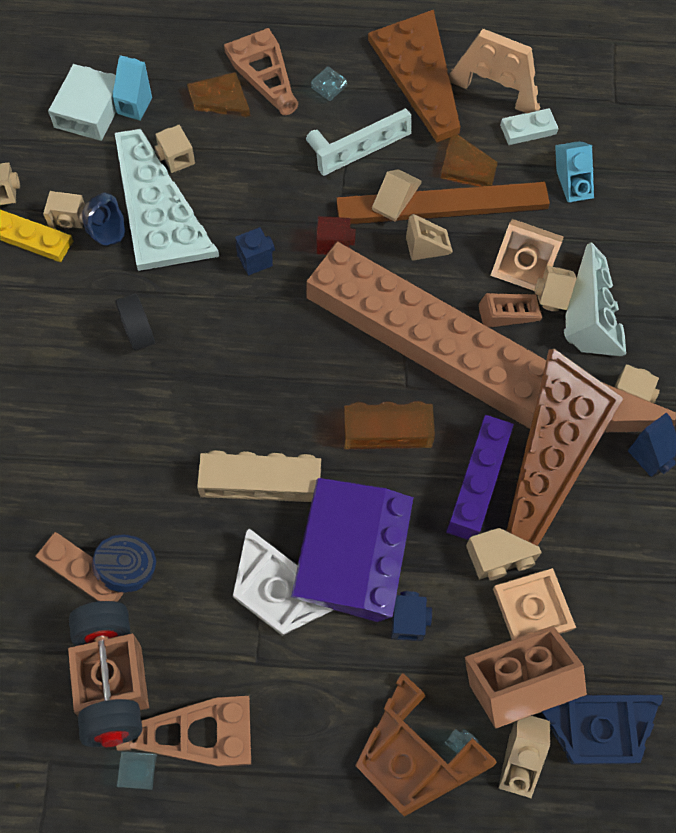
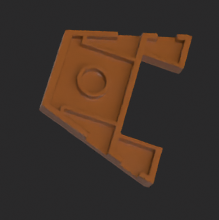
M402 673L396 683L398 686L392 698L388 699L384 707L385 712L377 728L374 727L356 767L403 816H406L492 768L497 762L472 738L453 760L447 764L403 721L423 700L425 694Z

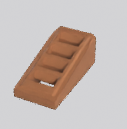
M486 293L479 303L482 323L487 327L535 322L542 319L537 296L533 294ZM523 304H527L528 312H525Z

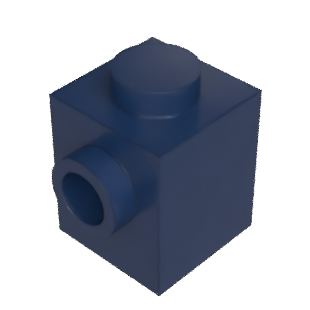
M261 227L235 237L237 255L248 276L273 266L272 252L275 251V247L269 235L265 237Z
M404 591L400 595H396L391 639L423 641L426 634V626H431L432 607H426L427 597H419V593Z

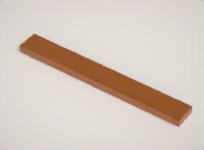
M545 182L416 191L396 221L409 220V216L412 214L425 219L548 209L550 202ZM378 194L337 197L339 225L392 220L372 210Z

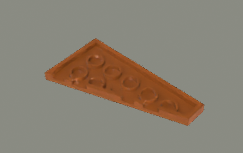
M434 10L368 33L369 43L435 141L440 142L460 133V123Z
M549 349L506 531L536 546L542 540L623 400L620 395L556 349Z

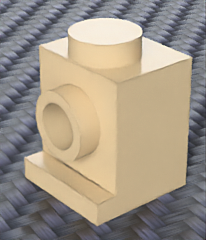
M50 191L43 213L48 226L55 229L56 225L64 228H83L82 210L85 206L83 197L77 194Z

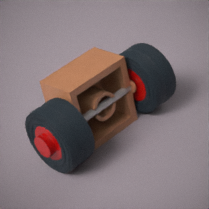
M98 601L82 605L73 610L69 616L70 637L75 647L68 648L74 713L78 716L80 741L83 745L89 747H114L139 737L142 733L140 710L149 708L142 647L133 633L130 634L129 614L124 604L115 601Z

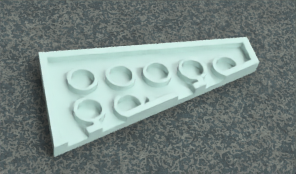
M137 129L115 133L138 271L219 257L218 249L208 238L207 232L194 216L193 210L175 182L171 180L165 166L157 158L154 149L142 130Z

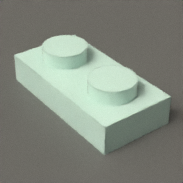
M550 108L503 118L500 124L508 145L556 135L558 131V126Z

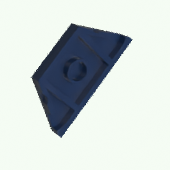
M585 695L544 710L542 714L546 720L550 721V728L571 765L639 764L646 749V740L654 726V717L658 706L662 704L663 697L662 695Z

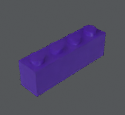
M485 415L446 533L466 540L480 533L512 432L513 423Z

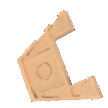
M482 29L450 72V83L467 89L471 83L472 74L476 73L482 78H488L501 83L505 87L518 90L519 95L515 109L524 113L539 111L540 103H537L536 99L538 89L534 85L535 68L532 48Z

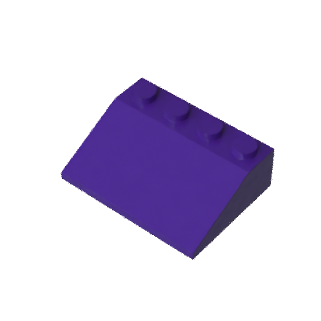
M323 478L316 479L291 597L375 622L393 617L414 497L386 488Z

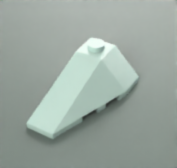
M592 242L587 244L565 316L566 328L564 329V334L570 344L573 343L581 352L623 356L626 355L625 332L623 325L616 322L614 312L618 311L619 308L609 291L613 284L607 260Z

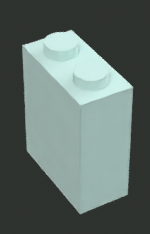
M73 64L48 110L54 128L102 141L116 113L112 97L116 75Z

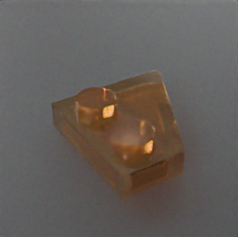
M236 72L187 84L195 110L214 111L220 114H227V110L241 112L243 117L250 116V110Z
M455 135L450 137L440 178L479 187L492 186L498 162L461 136Z

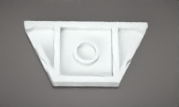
M248 529L235 583L234 599L282 636L333 611V609L292 598L291 595L298 566L252 530Z

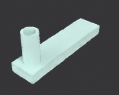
M405 108L331 144L328 143L318 130L311 131L307 135L306 140L317 154L318 170L325 176L410 135L411 114Z

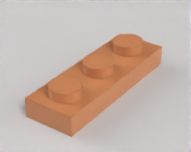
M56 532L35 556L39 561L97 601L117 602L124 594L112 591L105 587V583L100 579L98 581L94 576L92 568L93 557Z

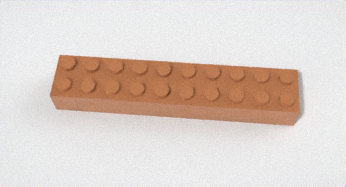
M337 241L307 280V299L527 428H531L546 364L545 359Z

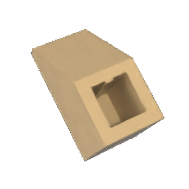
M500 528L472 536L466 545L479 579L488 577L489 580H495L505 576L507 570L516 567L518 571L531 568L535 565L534 561L542 553L538 546Z
M528 716L514 722L508 739L499 789L532 798L550 748V721Z

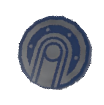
M116 535L102 541L96 548L92 568L97 580L99 581L100 579L105 583V587L122 593L133 592L141 589L144 584L152 579L156 558L154 551L145 541L135 536Z

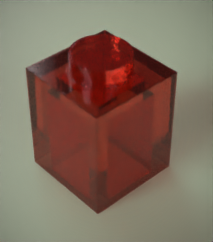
M318 216L317 254L327 255L337 241L348 248L349 245H355L356 229H350L351 218Z

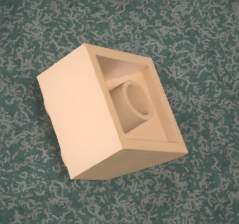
M512 219L508 225L491 276L535 291L538 278L543 279L546 265L553 267L563 236Z

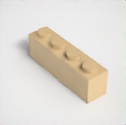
M218 450L210 451L209 454L201 453L197 488L200 497L312 502L316 479L321 478V458H315V456L309 454H302L298 457H286L280 453L256 456L252 452H240L238 455H231Z

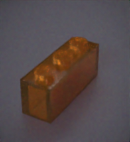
M414 401L404 405H396L393 402L367 405L362 402H356L350 406H344L345 449L432 448L435 438L433 404Z

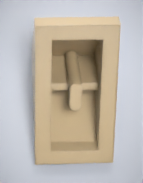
M399 169L387 172L372 210L395 222L421 185V180Z
M412 214L409 216L406 240L411 260L444 256L453 252L446 229L417 215Z

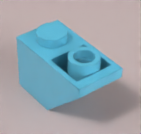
M125 56L119 57L112 96L117 114L136 120H141L152 99L145 62Z
M581 141L555 145L557 174L567 202L594 198L592 145Z

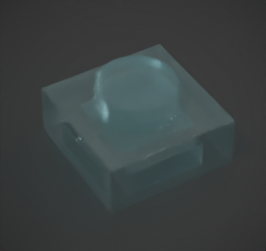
M328 66L311 81V88L329 101L347 86V79Z
M454 729L444 743L458 754L472 738L477 743L479 741L464 729L461 732Z
M121 752L117 787L152 790L157 755Z

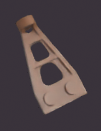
M269 28L224 44L225 53L234 68L278 108L282 115H289L297 109L298 101L291 91L279 43ZM267 56L271 58L272 67L261 71H256L249 65V63ZM278 76L281 85L269 89L263 82Z
M249 696L213 698L142 720V733L136 742L133 743V740L117 745V751L137 750L217 767L251 765ZM206 717H212L216 720L217 743L214 747L204 748L195 746L189 741L188 729L194 721ZM173 723L180 724L181 742L179 745H160L155 741V731L159 726Z

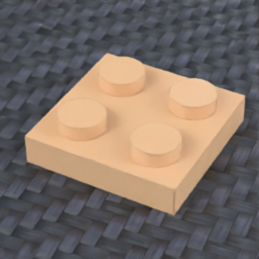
M553 568L502 583L493 588L512 640L550 626H554L559 634L576 628Z

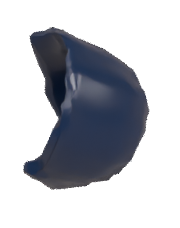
M106 192L92 197L82 210V221L86 232L100 245H113L120 242L124 237L125 229L123 214L118 207L116 198Z

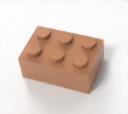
M554 626L465 657L469 685L495 729L587 695L584 665Z

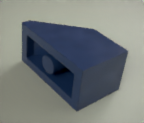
M667 412L647 426L628 450L650 477H653L659 471L664 475L676 466V461L674 460L676 458V431L672 419Z

